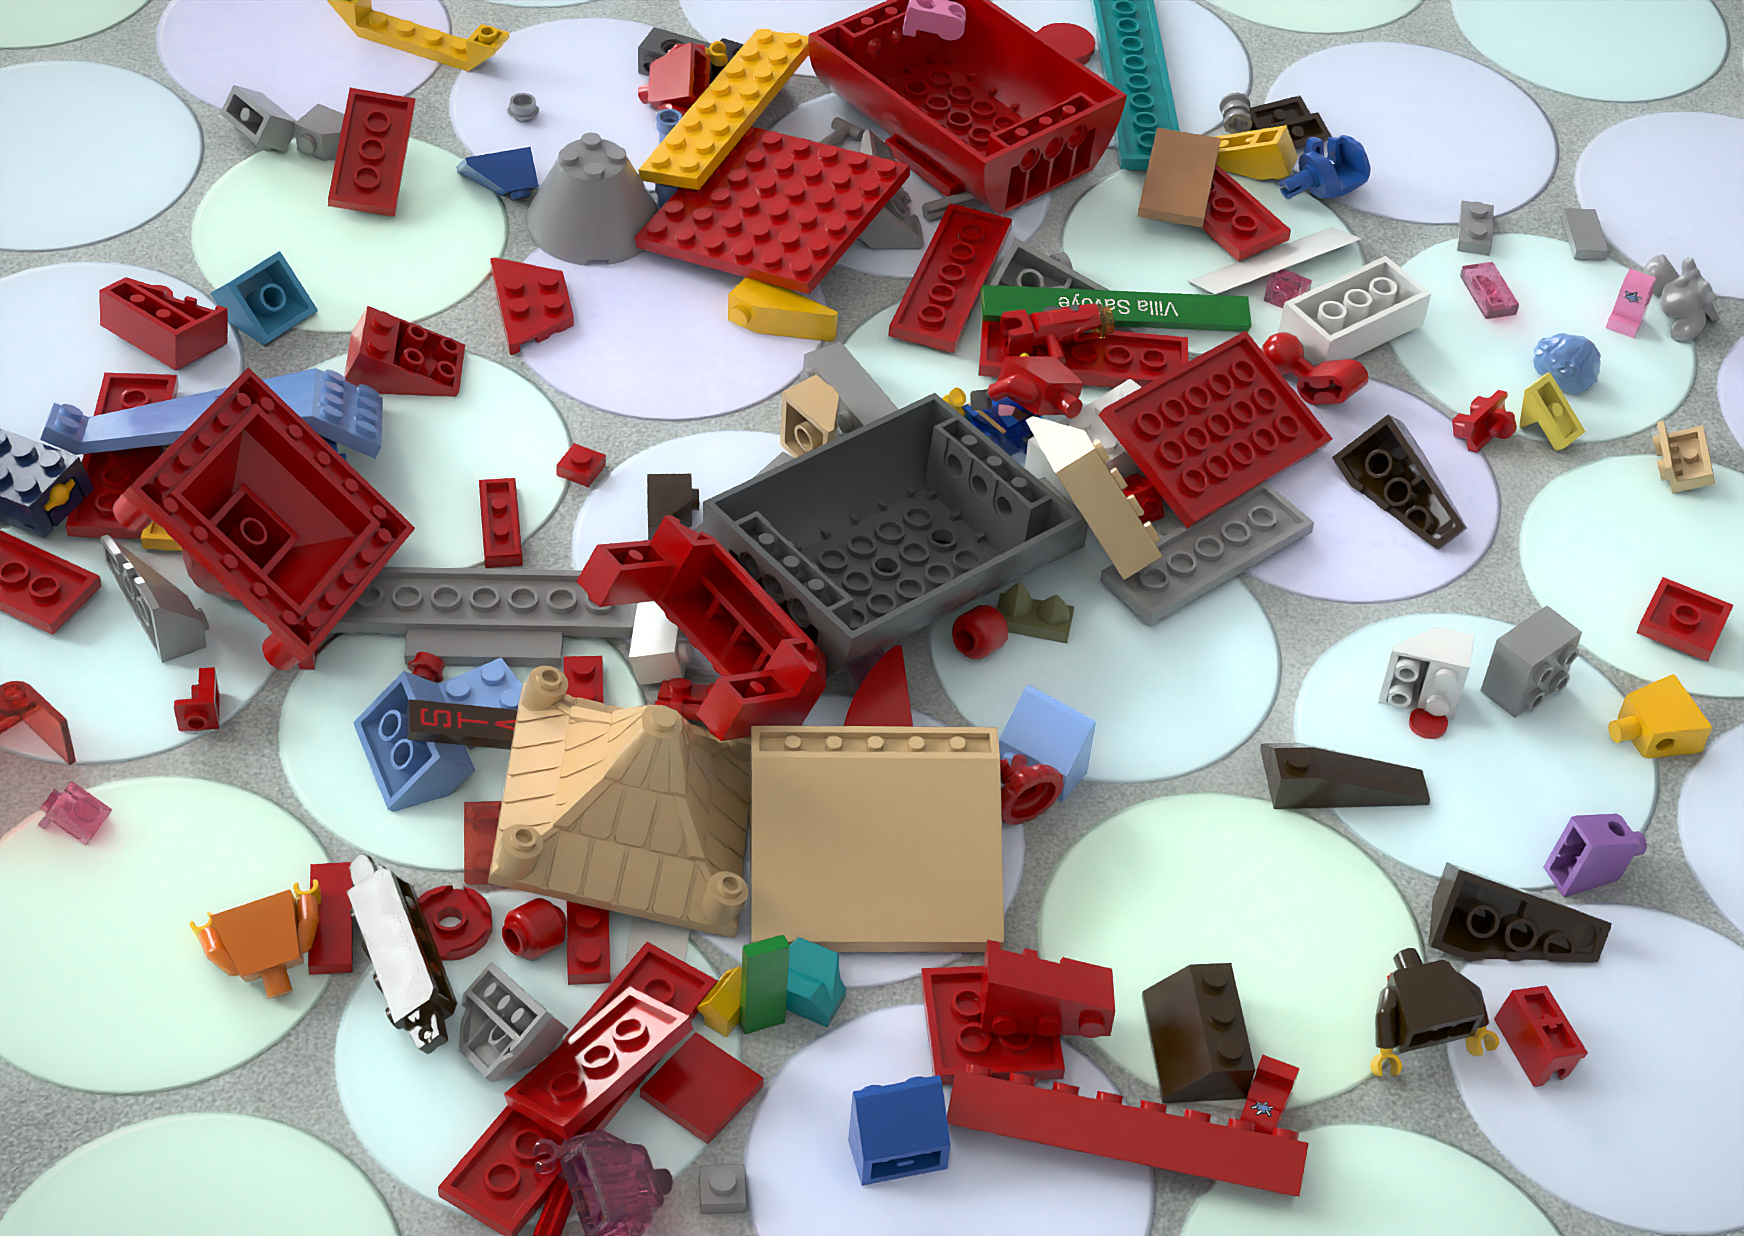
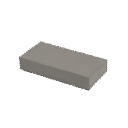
M1564 208L1561 218L1573 258L1606 260L1609 250L1596 209Z

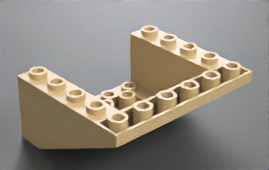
M751 726L749 772L751 943L785 935L789 945L800 937L834 952H985L987 939L1000 942V949L1003 950L1004 902L1001 776L997 727Z

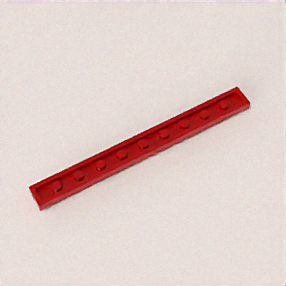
M602 655L563 657L564 674L568 679L566 694L574 698L579 697L604 704ZM566 901L568 985L611 983L609 910Z

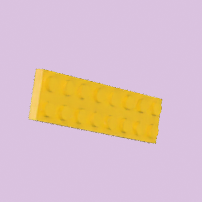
M757 29L638 169L642 181L699 190L809 56L808 36L795 32L783 33L770 29Z

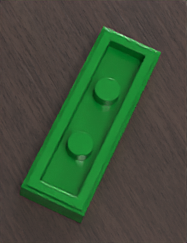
M785 935L775 936L743 946L740 1025L744 1034L785 1023L790 948Z

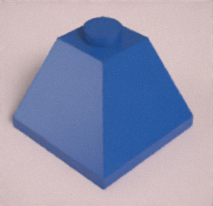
M531 147L466 157L456 166L458 174L501 196L510 194L512 200L530 197V191L539 186Z

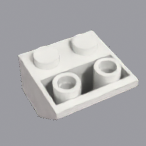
M1436 626L1393 645L1378 702L1410 710L1422 708L1432 715H1445L1447 718L1454 719L1469 673L1475 635Z

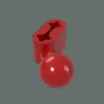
M1280 332L1271 335L1262 345V351L1281 375L1292 373L1299 379L1297 381V391L1300 397L1308 404L1343 403L1368 383L1369 376L1366 368L1356 360L1324 361L1314 367L1304 359V346L1297 336L1290 333Z

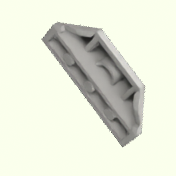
M492 961L463 993L462 1006L466 1009L461 1020L459 1051L491 1083L540 1064L546 1056L550 1055L561 1045L564 1034L569 1030Z

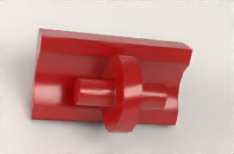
M1497 390L1490 398L1477 396L1471 402L1470 415L1459 413L1453 418V435L1458 438L1467 439L1468 451L1477 453L1493 437L1507 439L1515 433L1517 428L1515 414L1511 411H1506L1505 400L1508 397L1507 391Z

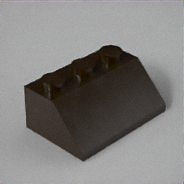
M1232 963L1189 964L1142 991L1141 998L1162 1104L1247 1099L1255 1073V1066Z

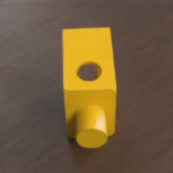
M1675 674L1630 692L1624 698L1617 717L1618 719L1610 721L1608 725L1609 735L1615 743L1631 740L1641 756L1647 759L1700 753L1703 751L1712 730V725Z

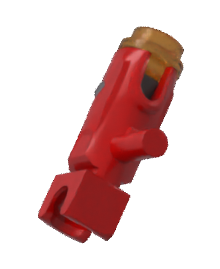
M1095 303L1071 305L1070 307L1047 306L1043 312L1027 315L1025 309L1008 311L1002 314L1000 321V334L1004 338L1008 337L1007 353L1009 355L1032 353L1033 346H1046L1049 356L1057 358L1063 365L1066 363V358L1061 345L1082 343L1097 338L1101 339L1105 338L1106 334L1114 332V317L1111 307H1103L1101 304Z

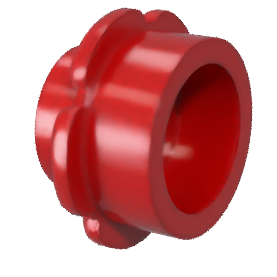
M417 652L412 662L409 661L407 664V668L416 676L437 683L442 682L444 679L442 675L445 663L442 659L431 653Z

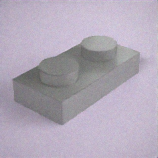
M1461 201L1456 251L1490 255L1494 205L1478 201Z

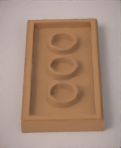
M1157 128L1137 217L1203 228L1221 138Z

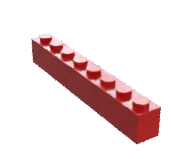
M967 1064L965 1072L955 1071L947 1112L948 1125L1294 1197L1300 1196L1309 1145L1307 1142L1298 1141L1300 1132L1273 1127L1272 1135L1254 1132L1255 1123L1229 1118L1228 1125L1224 1126L1210 1123L1211 1114L1189 1109H1185L1183 1117L1166 1114L1167 1105L1141 1100L1140 1108L1122 1104L1123 1096L1097 1091L1096 1099L1079 1096L1080 1087L1054 1082L1052 1090L1035 1087L1036 1078L1010 1073L1009 1081L991 1077L993 1069Z

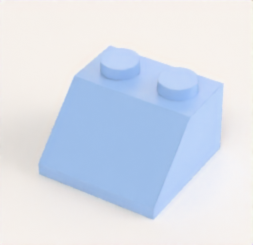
M1028 685L1024 689L999 738L1000 760L1007 759L1009 766H1011L1013 756L1022 754L1027 758L1028 767L1035 764H1047L1056 768L1063 775L1064 787L1062 793L1057 798L1063 802L1088 772L1096 721Z

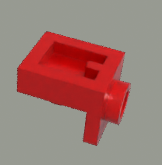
M1136 473L1123 478L1128 487L1122 491L1126 498L1132 494L1135 496L1144 511V514L1139 516L1143 524L1149 520L1152 523L1164 517L1162 496L1149 479Z
M215 667L199 668L198 684L191 686L192 698L174 701L178 730L181 732L219 729L220 689Z

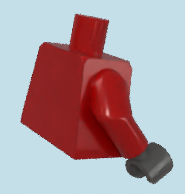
M1006 356L997 382L989 385L988 389L971 391V410L992 409V400L999 401L1008 397L1036 415H1064L1072 419L1078 416L1083 407L1082 401L1079 399L1083 383L1055 357Z

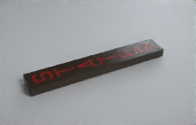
M409 699L407 705V740L511 750L517 710Z

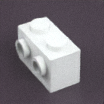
M655 602L637 604L629 659L639 685L661 683L663 680H671L673 678H685L686 664L692 661V650L688 638L675 624L666 618L664 611Z

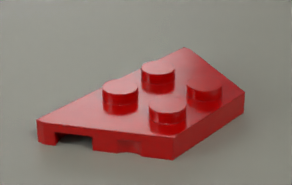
M496 257L490 258L492 277L510 355L519 353L520 345L532 339L540 343L548 339L552 334L561 333L574 326V315L563 271Z

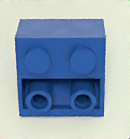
M940 1075L926 1078L917 1076L909 1078L905 1082L884 1086L869 1085L861 1090L853 1091L848 1142L861 1186L948 1168L951 1143Z

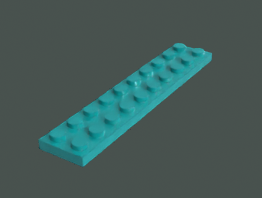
M1090 0L1104 80L1127 95L1121 119L1114 133L1120 169L1147 170L1157 128L1180 131L1154 0Z

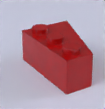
M124 277L99 290L100 326L175 371L228 343V308L217 305L215 310L197 305L196 298L186 296L184 300L167 296L166 289L128 277Z
M987 939L980 985L981 1033H996L1002 1036L1039 1034L1044 1037L1077 1035L1086 1038L1111 1036L1116 1012L1112 968L1062 957L1060 963L1038 958V951L1027 948L1023 950L1022 954L1000 949V942Z

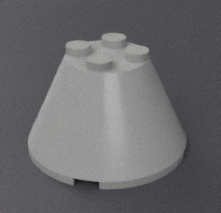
M589 132L583 134L581 139L567 144L559 151L558 157L529 205L527 211L528 232L533 242L541 250L559 260L578 265H587V260H608V265L631 259L645 251L636 248L634 237L659 211V208L627 157L626 150L612 141L602 139L597 133Z

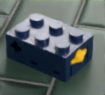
M0 428V522L45 539L54 530L53 526L57 527L83 501L82 497H87L94 490V487L79 456Z

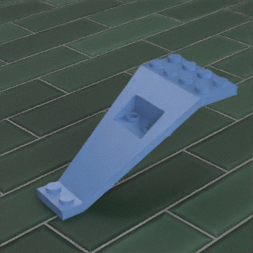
M314 368L263 379L316 433L376 459L382 447L383 398L379 396L375 389L360 384L359 387L346 382L345 377L340 373L329 369L324 372ZM228 387L92 417L83 415V412L73 405H59L54 402L45 422L40 440L75 455L173 444Z

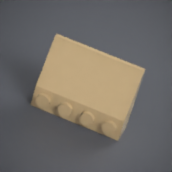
M1033 416L1027 419L1026 422L1054 472L1124 580L1161 558L1162 554L1155 544L1161 538L1150 520L1145 524L1141 522L1139 516L1143 515L1144 511L1135 496L1132 494L1126 498L1122 490L1128 487L1118 469L1115 467L1109 471L1105 462L1111 458L1100 440L1098 439L1092 443L1084 430Z

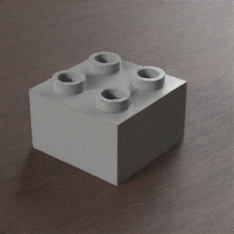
M1545 606L1496 640L1480 691L1514 718L1527 709L1530 711L1534 710L1540 705L1544 697L1551 692H1560L1569 682L1570 675L1568 672L1571 664L1579 654L1577 647L1583 632L1551 607Z

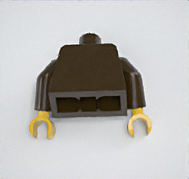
M1406 948L1394 955L1393 961L1397 970L1391 973L1386 987L1380 991L1375 1014V1046L1380 1048V1054L1374 1056L1370 1064L1371 1072L1374 1076L1382 1077L1383 1071L1381 1066L1385 1059H1388L1391 1064V1076H1397L1401 1072V1060L1393 1054V1048L1396 1047L1400 1053L1466 1038V1049L1473 1056L1483 1055L1481 1039L1484 1040L1487 1051L1497 1049L1499 1038L1497 1034L1486 1028L1489 1024V1018L1482 990L1479 986L1459 972H1456L1450 962L1446 960L1423 964L1415 948Z

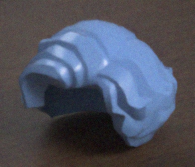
M1558 333L1552 337L1539 340L1538 345L1534 348L1533 363L1539 375L1543 376L1550 372L1559 388L1571 394H1579L1588 390L1598 381L1601 354L1595 344L1584 336Z

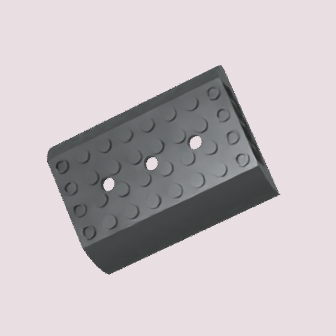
M936 393L930 394L703 501L704 533L714 537L827 656L826 679L1063 555L1076 541L1084 521V517ZM936 542H939V543H947V542H948L949 544L943 545V544H938V543H936ZM878 569H880V570H882V571H893V572H892V573H883V572H880Z

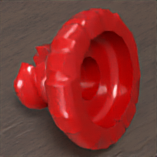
M1022 754L1013 756L1011 766H1009L1007 759L1000 760L1001 783L1003 784L1001 787V818L1003 823L1018 825L1025 821H1031L1054 804L1064 787L1063 775L1056 768L1047 764H1035L1028 767L1027 758Z

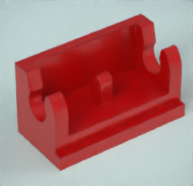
M1547 985L1512 990L1494 1017V1021L1534 1087L1543 1086L1555 1071H1557L1556 1074L1560 1080L1565 1079L1571 1074L1578 1062L1588 1054Z

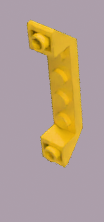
M327 0L356 36L467 72L495 55L510 38L509 32L481 24L468 39L460 38L409 20H403L372 10L371 0Z

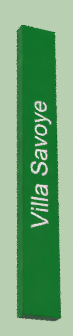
M983 285L980 291L983 321L1000 322L1002 314L1008 311L1025 309L1027 315L1043 312L1047 306L1070 307L1071 305L1095 303L1100 313L1101 326L1244 332L1245 330L1249 332L1252 327L1248 296Z

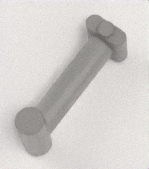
M835 117L831 124V128L835 131L818 143L836 146L847 137L860 141L863 138L864 130L839 117Z

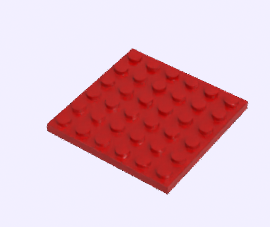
M751 126L699 190L680 187L634 237L636 248L810 294L910 177L909 164Z

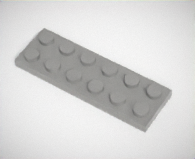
M1264 481L1189 529L1183 525L1161 537V540L1155 544L1162 557L1124 580L1113 564L1102 570L1100 581L1147 624L1152 625L1312 533L1314 522Z

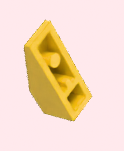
M1287 126L1216 136L1221 138L1216 164L1224 171L1257 180L1271 178L1280 180L1290 175L1298 160V155Z
M745 277L728 293V320L754 333L831 342L836 339L838 312L790 289Z

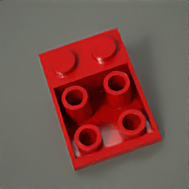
M367 305L351 333L344 372L345 381L358 387L360 384L367 385L375 389L379 394L456 397L460 389L465 344Z

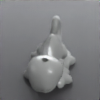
M1664 254L1656 255L1645 265L1643 273L1656 277L1653 293L1661 295L1660 308L1667 316L1677 319L1671 326V337L1677 341L1693 340L1702 332L1706 323V317L1714 322L1719 320L1712 303L1717 300V297L1710 283L1702 277L1693 258L1686 257L1683 259L1681 265L1682 274L1680 276Z

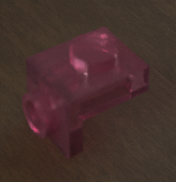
M71 781L62 793L56 789L50 793L39 808L46 814L37 825L45 829L50 822H53L78 841L87 845L113 809Z

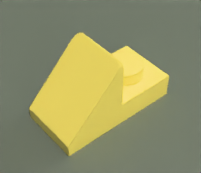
M1549 372L1524 390L1519 427L1523 428L1538 422L1554 450L1558 451L1567 447L1586 431Z

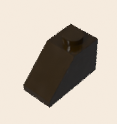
M692 473L647 474L648 540H652L665 515H671L679 519L680 524L688 528L692 526V511H699L700 505L699 488H692Z

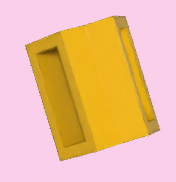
M740 966L725 971L715 986L697 1006V1010L705 1017L704 1025L725 1037H728L740 1022L742 968Z

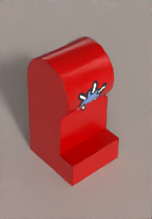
M1262 1054L1240 1120L1255 1123L1254 1132L1272 1135L1273 1127L1278 1128L1291 1098L1300 1068Z

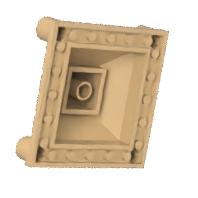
M543 665L534 668L530 672L527 682L523 683L520 692L488 883L734 938L738 930L740 912L749 894L748 885L742 878L749 811L751 736L720 741L707 729L689 724L676 710L663 705L651 704L621 708L613 705L607 706L600 702L579 697L574 698L566 694L568 679L563 672L552 666Z

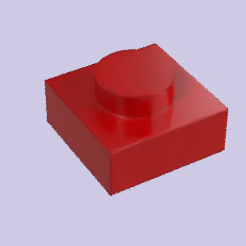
M573 443L556 465V475L589 488L606 466V455Z

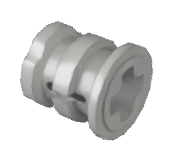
M1243 93L1227 94L1219 103V110L1224 121V129L1227 133L1247 132L1252 127L1251 103L1249 98Z

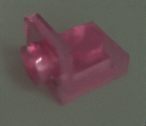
M1284 269L1280 270L1278 274L1273 272L1268 277L1264 301L1283 308L1284 302L1310 291L1312 280Z

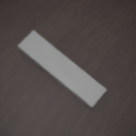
M407 629L404 660L405 665H407L409 661L412 662L417 652H428L442 659L445 665L482 666L502 658L507 666L539 667L544 665L561 667L563 631Z

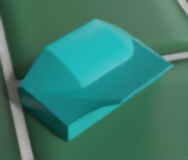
M798 937L789 945L786 1010L828 1028L846 997V987L840 978L839 954Z

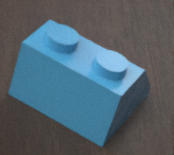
M281 251L265 258L210 293L217 305L228 308V322L261 345L269 343L318 311Z

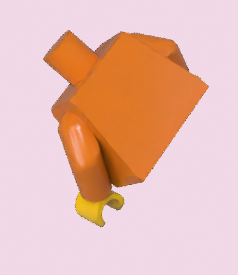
M316 879L313 880L314 886L308 891H301L299 883L296 882L293 884L294 894L288 889L213 914L211 911L207 912L209 921L204 926L197 927L193 920L189 922V926L200 941L206 958L228 976H240L245 982L262 978L268 999L285 996L293 992L287 969L303 964V954L307 953L313 945L319 923L318 905L322 899L318 881Z

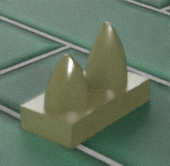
M1020 582L1011 586L1005 593H1000L997 610L1007 622L1008 633L1067 644L1075 606L1066 605L1057 594L1044 601L1032 599Z

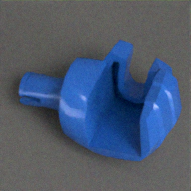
M1341 135L1338 138L1328 137V155L1326 158L1324 156L1323 141L1317 137L1308 138L1305 143L1304 154L1299 157L1298 161L1300 172L1279 181V186L1282 187L1280 188L1282 195L1287 200H1290L1294 196L1309 190L1318 198H1334L1359 188L1368 181L1371 172V166L1363 145L1347 135Z

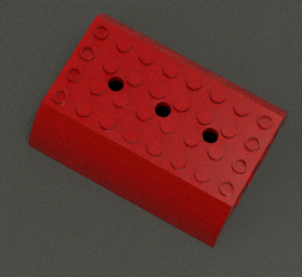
M909 0L884 1L808 34L811 65L815 75L824 86L891 136H894L953 182H956L999 216L1092 171L1107 149L1117 129L1127 95L990 0H949L961 4L966 11L964 33L959 39L953 41L945 40L938 34L921 30L916 31L915 37L902 34Z

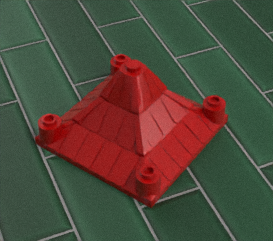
M249 367L113 505L115 518L127 530L134 532L143 531L153 521L164 528L166 533L182 547L183 560L188 576L197 587L206 593L224 599L241 600L242 604L262 623H265L273 633L264 640L262 652L270 665L282 671L290 670L299 662L303 663L312 655L415 529L401 513Z

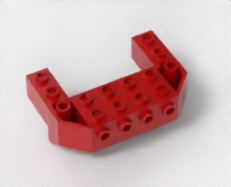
M665 515L652 540L596 545L576 581L585 590L588 598L599 607L654 601L664 611L666 618L686 635L689 643L708 659L713 669L723 677L717 678L696 715L705 723L708 731L720 741L750 737L751 726H802L826 687L827 656L714 537L702 531L698 533L680 524V520L671 515Z

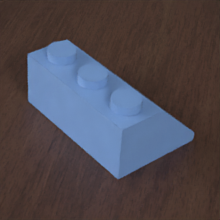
M403 671L353 722L387 809L393 812L450 796L475 771L465 745L407 740V705L409 699L446 703L437 683Z

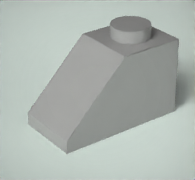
M316 104L294 123L297 150L323 161L335 160L344 114L322 104Z

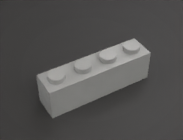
M841 341L804 354L801 379L804 381L814 375H818L824 382L835 388L839 394L837 423L843 433L848 434L899 410Z

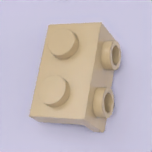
M1664 420L1657 422L1659 435L1653 436V442L1657 457L1663 456V459L1657 460L1661 481H1669L1672 494L1716 484L1704 426L1667 433Z

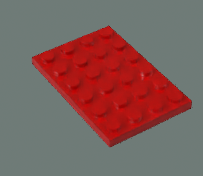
M1246 330L1108 405L1098 415L1187 529L1262 482L1271 480L1323 449L1333 440Z

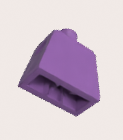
M1617 813L1571 816L1543 868L1563 897H1568L1620 879L1632 858L1645 853L1647 848L1646 839L1641 832H1633L1623 817Z

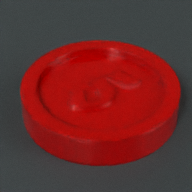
M1422 708L1414 709L1408 721L1410 729L1416 735L1425 739L1440 738L1445 734L1448 727V720L1445 715L1435 716Z

